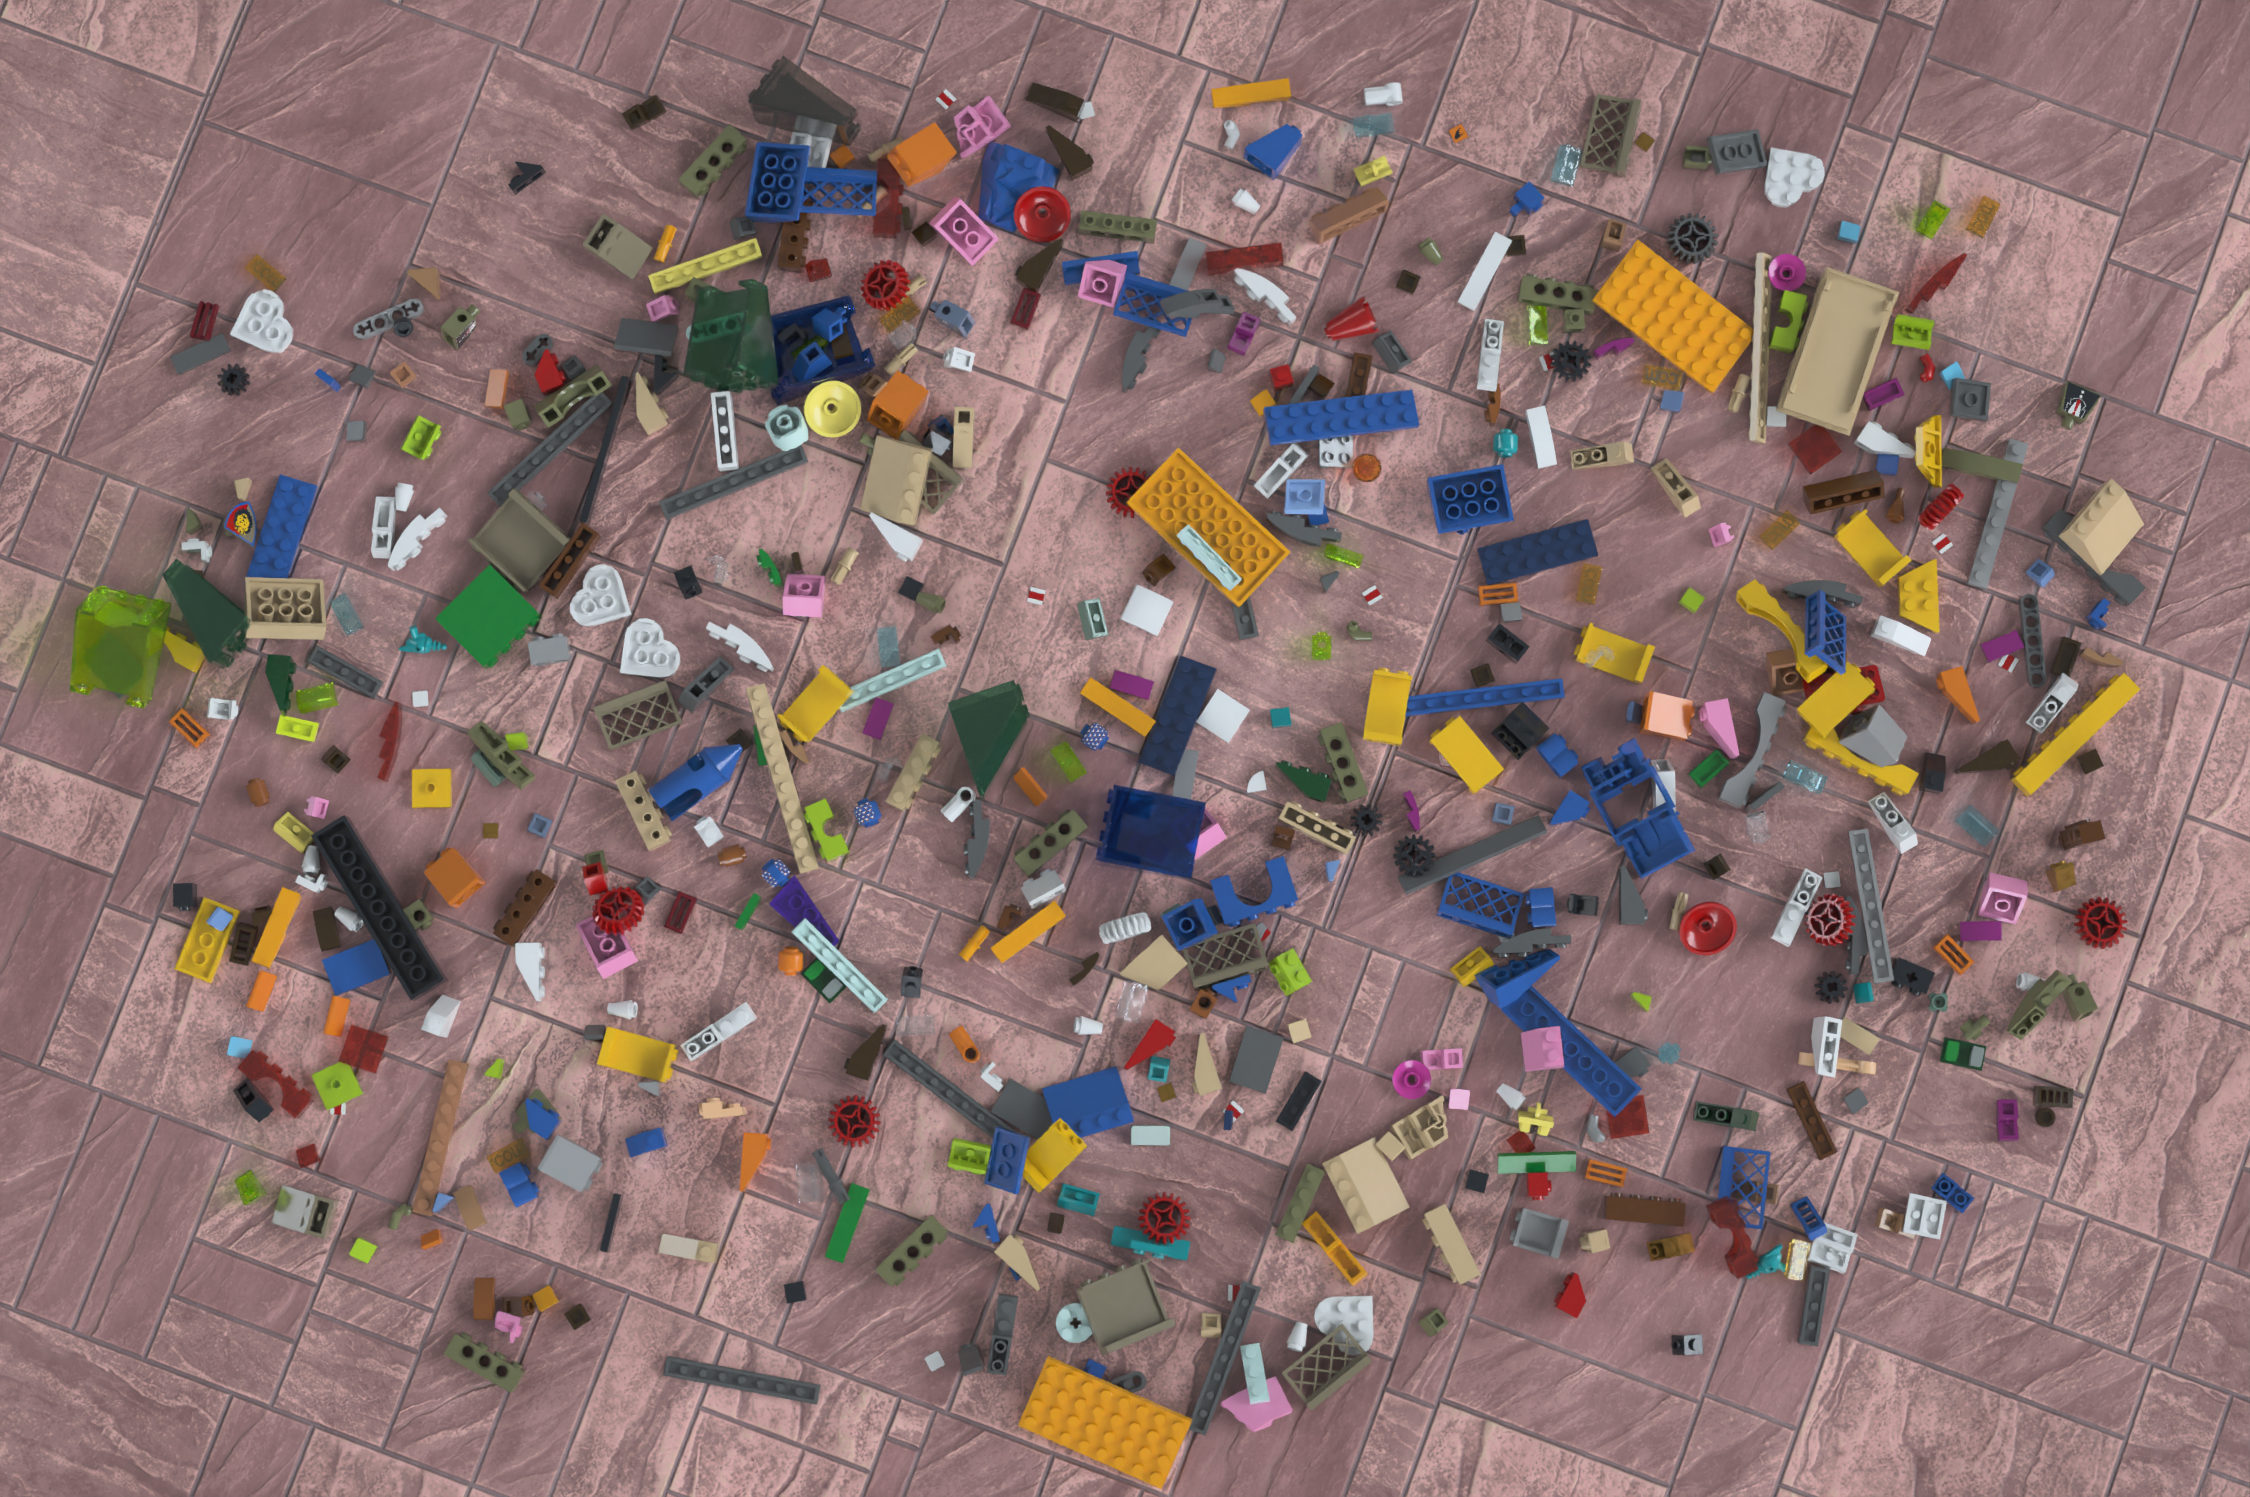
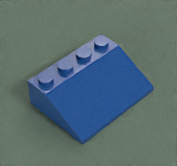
M757 142L745 210L747 218L753 222L762 223L799 220L810 153L809 145Z
M1503 464L1428 477L1426 480L1438 534L1514 521Z
M1116 1066L1042 1088L1052 1125L1061 1118L1080 1138L1134 1122Z

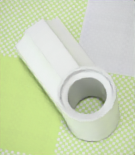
M1388 83L1382 87L1364 88L1366 106L1377 104L1395 106L1402 104L1401 84Z
M969 787L960 788L957 794L940 811L953 822L975 800L976 794L974 790ZM964 791H970V800H962L961 796Z

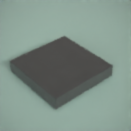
M1953 378L1950 416L1988 421L1991 383Z
M1781 782L1774 784L1745 807L1746 812L1749 814L1755 811L1785 786Z

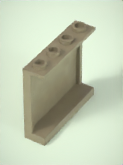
M512 489L508 493V499L474 538H469L468 541L472 544L473 550L479 554L481 552L486 556L485 560L491 566L495 565L500 569L499 573L504 578H510L514 582L513 586L518 591L529 592L558 559L572 538L521 491Z
M1142 1258L1132 1261V1266L1128 1268L1125 1265L1114 1269L1115 1273L1111 1275L1108 1272L1097 1276L1099 1280L1092 1282V1279L1080 1283L1082 1287L1075 1289L1101 1355L1109 1354L1176 1325L1173 1318L1168 1319L1148 1269L1147 1263L1151 1262L1150 1259L1145 1261Z

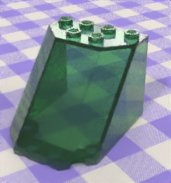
M1014 680L948 702L981 800L986 798L1028 724L1027 718L1030 717L1027 705H1022L1024 697L1020 684H1015Z

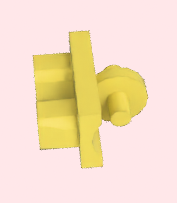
M1385 155L1353 169L1361 187L1393 173Z
M1537 1102L1535 1107L1528 1106L1527 1111H1518L1519 1131L1530 1132L1531 1124L1538 1125L1537 1134L1547 1136L1550 1128H1553L1554 1125L1553 1116L1547 1115L1548 1110L1541 1109V1103Z

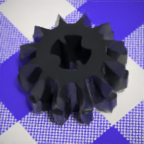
M228 364V370L221 368L223 375H217L221 379L217 384L223 386L221 391L224 393L228 391L229 396H232L234 392L237 396H240V390L246 392L247 389L244 386L250 385V382L247 381L250 375L246 373L244 367L240 368L239 364H235L234 367ZM235 376V383H232L231 381H233V377Z
M1361 804L1359 806L1361 812L1354 809L1353 812L1357 816H1350L1351 820L1356 821L1351 824V827L1358 826L1355 830L1356 834L1359 833L1360 829L1363 830L1362 837H1365L1366 831H1368L1370 836H1373L1372 829L1379 832L1380 829L1376 825L1383 824L1382 821L1377 820L1382 817V814H1374L1378 810L1377 807L1370 811L1371 804L1367 805L1366 810ZM1369 816L1368 819L1371 820V823L1369 822L1367 825H1364V821L1361 818Z
M1830 971L1829 975L1827 972H1823V978L1820 976L1816 978L1820 984H1814V987L1820 988V990L1816 991L1815 994L1819 995L1822 993L1821 1001H1824L1827 997L1828 1004L1832 1003V999L1835 1003H1838L1839 997H1845L1841 991H1847L1848 988L1842 987V984L1847 982L1846 980L1840 981L1842 974L1839 973L1835 977V971ZM1833 983L1835 990L1828 991L1827 988L1829 987H1827V984Z

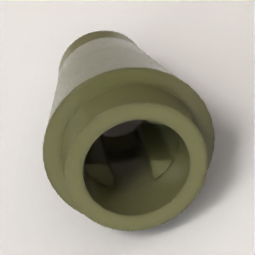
M1430 237L1417 246L1420 249L1419 252L1435 266L1444 260L1435 241L1431 240Z
M921 591L916 598L917 603L934 614L942 613L946 604V600L942 596Z

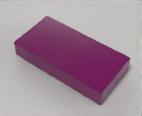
M1896 377L1864 392L1863 400L1868 410L1871 411L1905 394Z
M2014 630L1981 644L1980 647L1987 662L1990 663L2023 649L2024 645L2017 630Z
M876 697L862 733L881 740L894 704Z

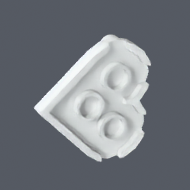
M1771 148L1764 184V193L1768 200L1772 202L1771 204L1777 207H1789L1799 200L1802 192H1811L1822 183L1825 176L1822 160L1810 154Z
M263 289V291L252 293L248 297L230 335L266 352L282 353L292 341L293 328L283 318L284 303L280 297L270 290Z
M605 564L596 565L589 569L585 579H583L584 589L576 592L570 603V613L574 620L580 625L587 627L597 626L632 615L619 573L613 567Z
M643 618L633 622L625 633L620 673L653 678L673 676L680 664L678 648L671 642L664 640L662 628L654 620Z
M1372 1296L1329 1297L1318 1304L1315 1309L1314 1319L1316 1326L1321 1332L1328 1335L1340 1324H1343L1365 1352L1369 1350L1373 1341ZM1341 1329L1335 1334V1342L1346 1343L1347 1335ZM1349 1339L1348 1344H1353L1352 1341ZM1337 1345L1345 1353L1346 1346ZM1348 1346V1355L1355 1356L1361 1354L1356 1347Z

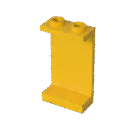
M1866 509L1862 512L1858 510L1850 517L1852 519L1850 523L1846 525L1844 522L1836 529L1838 533L1834 538L1880 588L1912 560L1908 555L1904 557L1867 517L1866 513L1868 511Z
M1591 622L1587 627H1583L1580 637H1583L1581 645L1577 644L1574 655H1576L1575 661L1639 685L1643 682L1655 646L1650 644L1645 646L1594 627Z
M1847 662L1845 673L1841 675L1836 672L1796 710L1822 739L1827 737L1829 732L1864 699L1875 692L1873 687L1875 684L1868 677L1864 678L1860 674L1861 670L1854 663L1850 664Z
M825 665L818 669L820 673L783 715H777L781 720L779 723L786 730L790 728L794 732L793 736L801 743L803 741L809 743L854 693L844 681Z
M1379 667L1378 670L1373 671L1362 740L1401 746L1412 676H1409V673L1405 671L1392 673L1389 672L1390 669Z
M1453 716L1445 723L1447 727L1442 731L1438 728L1430 735L1432 739L1429 743L1437 748L1467 784L1471 794L1474 795L1500 774L1504 768L1460 716L1456 719Z
M607 1026L597 1064L666 1083L667 1079L670 1080L672 1077V1061H676L679 1050L676 1049L677 1045Z
M1059 1118L1028 1149L1023 1171L1024 1179L1040 1193L1087 1145L1067 1123Z

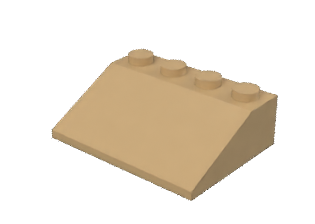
M877 435L860 510L914 526L918 518L933 449Z
M2111 478L2096 490L2060 533L2059 537L2101 576L2144 523L2126 491Z
M245 577V638L324 640L326 613L323 579Z
M1375 1137L1322 1163L1357 1234L1409 1208L1383 1152L1376 1146L1377 1140Z

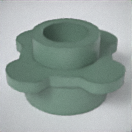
M1933 992L1929 994L1930 1005L1928 1008L1930 1011L1941 1010L1945 1012L1948 1010V995L1946 993L1935 994Z

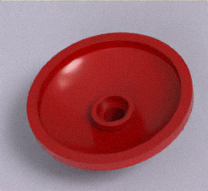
M1037 186L1025 191L1019 197L1014 208V220L1018 230L1026 238L1035 242H1050L1059 238L1067 230L1071 220V209L1065 196L1058 190L1047 186ZM1044 208L1046 212L1040 213L1039 210Z
M1703 902L1693 906L1684 914L1679 924V937L1683 945L1690 952L1702 956L1714 955L1726 949L1733 941L1737 931V923L1733 913L1728 907L1718 902Z

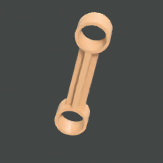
M1799 1052L1798 1064L1815 1067L1813 1054ZM1837 1058L1836 1069L1875 1075L1877 1063Z

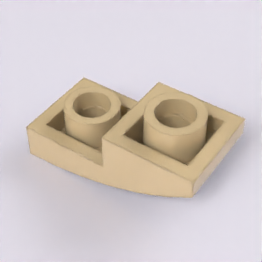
M1844 1017L1842 1019L1840 1037L1870 1055L1880 1038L1848 1018Z

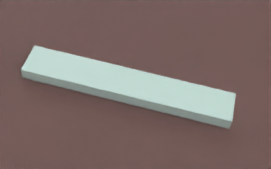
M936 649L850 687L854 693L839 708L841 713L947 667L940 650Z
M806 918L791 931L871 1011L875 1013L888 1000Z

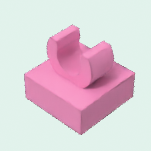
M1726 522L1708 529L1714 547L1728 543L1734 538V535L1730 536L1728 529L1731 526L1726 525Z
M310 796L306 800V802H309L308 809H304L306 815L325 819L329 800Z

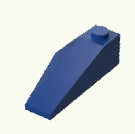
M1545 949L1529 954L1526 959L1521 961L1510 960L1508 965L1499 968L1498 965L1491 966L1477 973L1475 978L1490 1002L1499 1008L1506 1007L1516 1001L1560 960V955L1551 949Z

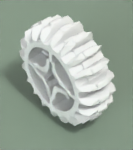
M1143 912L1112 920L1099 927V934L1105 944L1132 938L1151 930L1150 919L1147 913Z

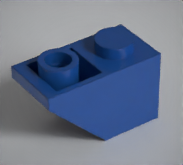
M814 341L799 353L791 372L800 385L803 386L830 366L832 362L823 349Z
M535 1097L533 1100L527 1098L525 1104L530 1129L545 1140H549L562 1121L558 1118L559 1114L551 1108L547 1111L542 1107L543 1103Z

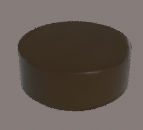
M2040 1108L2036 1111L2035 1121L2039 1126L2050 1127L2054 1124L2056 1117L2053 1110L2050 1108Z

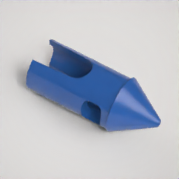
M740 744L703 747L700 752L654 784L648 791L659 807H663L669 819L673 822L723 784L730 781L743 748Z

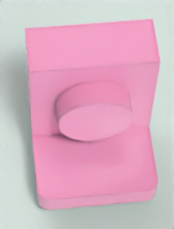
M663 295L646 304L652 322H657L669 315L680 313L678 302L674 296Z
M498 1311L495 1319V1328L502 1332H509L510 1343H514L515 1338L520 1337L523 1326H520V1317Z

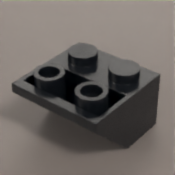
M1522 701L1491 734L1519 760L1550 728Z

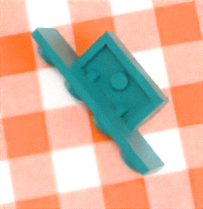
M1119 1226L1114 1227L1111 1239L1112 1246L1131 1249L1133 1253L1144 1255L1145 1252L1151 1253L1152 1257L1164 1259L1165 1256L1186 1261L1188 1258L1190 1241H1178L1176 1238H1173L1174 1243L1170 1244L1169 1239H1166V1245H1163V1239H1159V1243L1155 1244L1156 1237H1153L1151 1241L1148 1240L1150 1233L1143 1235V1231Z

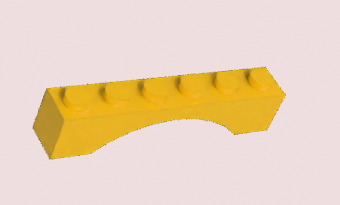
M1754 579L1737 591L1735 600L1747 614L1756 615L1768 620L1785 634L1794 650L1796 670L1808 683L1827 670L1828 664L1818 656L1808 657L1805 654V635L1802 628L1794 624L1789 613L1780 608L1778 601L1767 593V589L1762 583L1759 584Z
M104 596L102 597L92 617L112 628L135 626L153 632L167 645L176 663L195 673L198 671L207 655V652L202 650L204 646L195 641L192 644L186 642L187 637L178 632L176 635L170 633L171 628L161 623L159 626L153 624L154 619L145 614L140 617L136 614V609L128 605L126 608L120 606L121 601L112 596L109 599Z
M1810 726L1803 738L1806 746L1814 750L1817 748L1822 750L1823 755L1830 759L1835 757L1840 760L1841 765L1857 769V773L1867 778L1870 776L1875 779L1874 782L1876 784L1892 788L1891 792L1898 796L1909 793L1919 774L1903 764L1880 767L1858 758L1840 744L1834 728L1827 737L1822 739Z

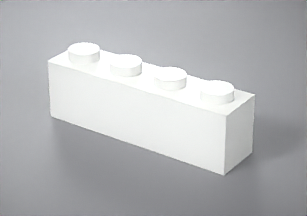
M730 391L711 393L718 469L720 472L735 471L739 469L732 394Z

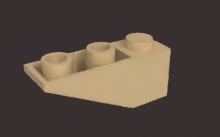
M637 372V417L649 436L667 426L666 419L669 417L664 408L659 409L656 404L659 400L654 391L652 393L649 392L647 387L650 384L645 375L641 377Z
M955 407L954 468H972L975 409L971 407Z
M1625 441L1570 451L1572 470L1634 463L1632 444Z
M1607 1229L1581 1233L1582 1237L1579 1238L1580 1247L1586 1253L1592 1254L1610 1249Z

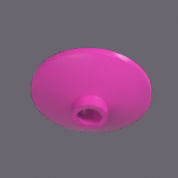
M1782 254L1774 258L1770 263L1768 277L1775 288L1781 291H1794L1805 281L1806 268L1797 256ZM1783 271L1788 272L1789 276L1784 277L1782 274Z
M1405 1061L1393 1073V1086L1400 1096L1407 1099H1418L1424 1096L1431 1086L1430 1071L1419 1061ZM1410 1076H1415L1416 1081L1414 1083L1409 1082Z

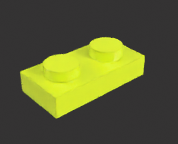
M280 715L276 734L315 742L319 723Z

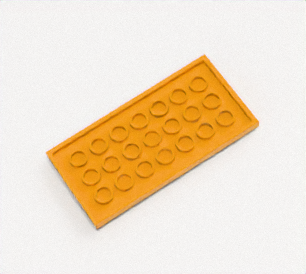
M1639 240L1635 241L1591 300L1710 393L1715 391L1752 341V335L1754 334L1753 328Z
M1177 448L1126 502L1131 509L1238 608L1290 554V551L1180 448ZM1188 524L1242 579L1231 591L1224 587L1220 580L1213 573L1209 572L1207 567L1176 536Z
M1048 1356L1018 1426L1162 1489L1192 1419Z

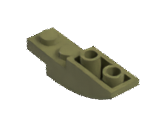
M2056 970L2045 981L2040 978L2019 1004L2007 1031L2022 1040L2048 1014L2046 1008L2072 983L2071 979L2059 970Z

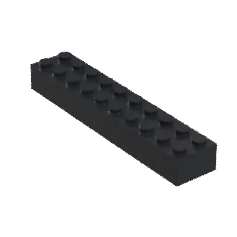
M343 815L311 835L410 1000L416 1001L447 982L448 979L420 933L414 928L405 914L403 905L350 818Z

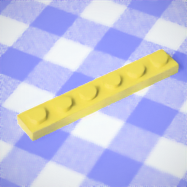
M754 238L650 274L648 277L654 293L658 294L690 283L693 277L701 279L762 258L763 256L757 239Z

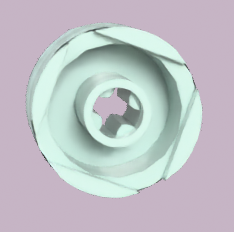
M781 405L769 413L765 427L773 443L778 448H781L783 451H789L808 440V426L797 407Z
M1081 1303L1067 1304L1059 1311L1056 1318V1328L1063 1339L1068 1342L1079 1343L1091 1336L1092 1330ZM1074 1317H1077V1320L1079 1321L1081 1320V1324H1078V1328H1074V1325H1070V1322L1073 1321Z

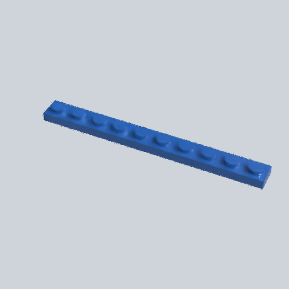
M1561 678L1408 696L1405 717L1519 704L1522 701L1528 703L1565 698L1563 680Z

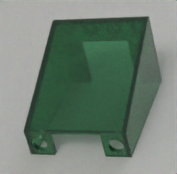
M754 279L739 281L738 285L746 289L724 292L712 285L698 288L683 372L684 375L690 377V380L701 382L704 384V387L713 388L717 392L730 391L741 393L743 390L755 391L757 388L769 389L772 386H778L768 288Z
M176 558L163 573V577L207 661L222 669L228 668L235 661L233 657L247 647L246 642L250 638H245V632L251 626L249 624L251 619L245 616V612L193 568L189 565L185 566Z

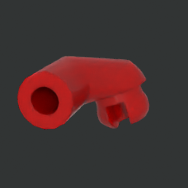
M1929 354L1920 357L1925 367L1924 372L1920 374V379L1924 383L1933 379L1936 370Z

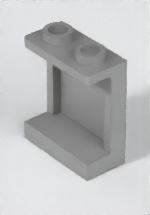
M1522 1207L1521 1211L1518 1210L1515 1217V1222H1518L1516 1230L1512 1229L1509 1239L1512 1241L1511 1245L1558 1259L1569 1221Z

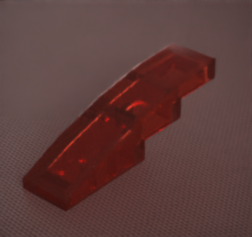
M1961 254L1933 275L1915 295L1905 311L1912 314L1922 299L1928 302L1933 297L1938 287L1945 290L1967 254Z
M396 701L379 735L385 739V743L378 757L385 761L377 778L388 782L393 770L401 738L402 704Z

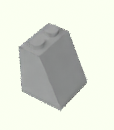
M1878 704L1850 716L1839 742L1878 766L1884 767L1889 764L1893 765L1898 761L1908 736Z
M557 1135L537 1169L579 1192H584V1190L588 1191L592 1185L593 1180L591 1178L593 1174L600 1171L603 1165L601 1163L603 1158L569 1138Z

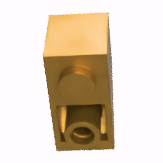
M2063 860L2049 865L2051 869L2045 871L2054 893L2076 885L2073 862L2066 863Z
M1690 1232L1646 1243L1651 1262L1682 1256L1695 1251Z

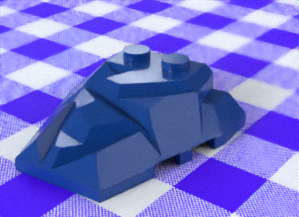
M990 142L982 160L978 218L1014 233L1018 229L1014 220V208L1019 197L1033 187L1047 186L1053 188L1060 170L1046 163L1040 157L1007 144L1001 145Z

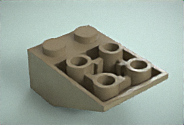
M605 214L601 215L582 244L587 252L632 280L653 250V247Z
M282 1185L272 1223L319 1238H328L339 1200Z

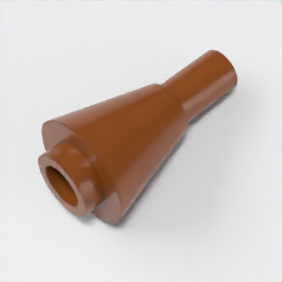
M1897 488L1896 497L1886 514V518L1891 523L1898 524L1905 520L1903 501L1905 489Z

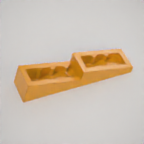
M1289 78L1213 88L1211 89L1213 108L1250 106L1251 103L1288 101L1291 97Z
M1091 677L1079 692L1142 737H1146L1156 722Z
M284 887L281 888L251 960L252 962L270 969L286 936L285 932L302 899L299 893Z
M1054 900L990 949L1002 964L1063 920L1066 915Z
M1317 1211L1302 1223L1352 1286H1355L1368 1275L1366 1270Z

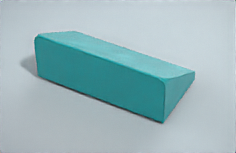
M1063 1183L1057 1206L1094 1216L1100 1193Z

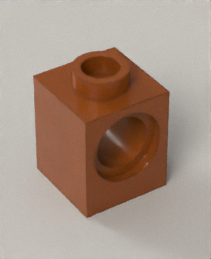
M1207 988L1205 991L1201 989L1189 1010L1207 1019L1218 999L1215 997L1216 993ZM1203 997L1208 998L1210 1001V1006L1207 1008H1202L1199 1005V1000Z

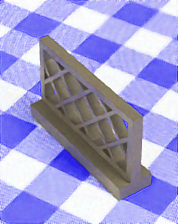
M1601 94L1596 95L1580 167L1614 173L1620 177L1626 176L1642 107L1640 99L1629 100ZM1599 101H1608L1611 107L1602 112L1598 107ZM1620 104L1629 105L1628 111L1622 115L1616 109ZM1614 110L1618 117L1609 123L1605 114ZM1603 117L1607 124L1598 130L1594 125L1595 120ZM1621 120L1624 124V129L1616 133L1611 125ZM1609 127L1614 135L1604 140L1600 133ZM1598 134L1602 143L1593 148L1590 140ZM1617 138L1620 146L1612 151L1607 143ZM1605 145L1610 153L1600 158L1596 150ZM1594 152L1598 161L1593 164L1585 163L1586 157ZM1612 156L1616 161L1615 167H1606L1603 161Z
M904 430L898 439L899 441L922 446V442L908 430ZM932 452L929 469L933 468L936 471L937 479L926 480L924 494L922 495L925 496V501L922 499L921 504L935 515L965 480ZM940 481H948L953 485L948 492L941 493ZM927 482H937L938 493L927 494ZM938 495V504L933 509L928 504V496Z
M667 680L593 707L610 750L682 724ZM665 692L669 698L666 707L656 703L658 696ZM646 700L652 703L648 714L638 709L641 701ZM637 703L636 708H634V707L631 706V705ZM654 705L665 709L661 719L650 715ZM625 707L634 710L630 720L620 716L622 709ZM619 710V712H618L617 715L614 714V713H612V712H615V711ZM636 711L647 716L643 726L632 722ZM666 711L674 713L677 721L673 723L663 721ZM610 714L616 717L612 727L604 724L602 716ZM649 717L659 721L657 728L654 730L645 728ZM618 718L628 722L624 733L614 728ZM630 724L641 728L638 736L632 737L626 734ZM612 731L623 735L621 741L612 745L610 740Z
M1255 923L1214 935L1200 943L1183 949L1195 991L1269 969L1267 957ZM1253 929L1255 936L1252 942L1242 938L1245 931ZM1233 936L1237 938L1233 948L1223 943L1226 937ZM1240 940L1249 944L1245 954L1236 950ZM1213 941L1219 944L1215 953L1205 949L1208 942ZM1221 946L1231 950L1227 959L1217 955ZM1252 946L1260 950L1261 957L1253 959L1247 956ZM1196 947L1200 952L1197 958L1194 959L1188 956L1186 949ZM1203 952L1213 956L1208 965L1198 961ZM1233 952L1243 956L1239 964H1233L1229 961ZM1215 958L1225 962L1222 969L1216 970L1210 967ZM1196 964L1206 968L1203 975L1195 977L1193 969Z
M1340 1324L1281 1373L1312 1411L1371 1363L1372 1359L1346 1327ZM1341 1329L1347 1335L1346 1343L1334 1342L1335 1334ZM1350 1339L1353 1344H1348V1340ZM1323 1344L1332 1345L1331 1356L1319 1355L1320 1346ZM1334 1345L1346 1346L1345 1357L1333 1356ZM1348 1346L1356 1347L1361 1354L1356 1358H1347ZM1308 1356L1317 1357L1316 1368L1304 1367V1361ZM1319 1357L1330 1358L1329 1370L1318 1369ZM1333 1359L1344 1360V1368L1340 1371L1332 1370ZM1292 1369H1302L1301 1380H1292L1287 1373ZM1304 1370L1315 1371L1314 1382L1303 1381ZM1317 1371L1329 1372L1328 1381L1325 1383L1316 1382ZM1295 1383H1300V1389ZM1302 1384L1314 1385L1313 1393L1310 1396L1306 1397L1303 1394Z

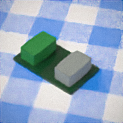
M817 957L800 973L829 1003L847 987Z
M1944 1037L1940 1062L1982 1071L1987 1046Z

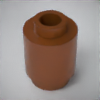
M259 777L249 780V784L245 787L251 803H254L255 807L270 803V795L265 781L260 780Z
M740 844L721 848V851L717 852L721 866L729 867L744 862V858H747L744 846L740 847Z

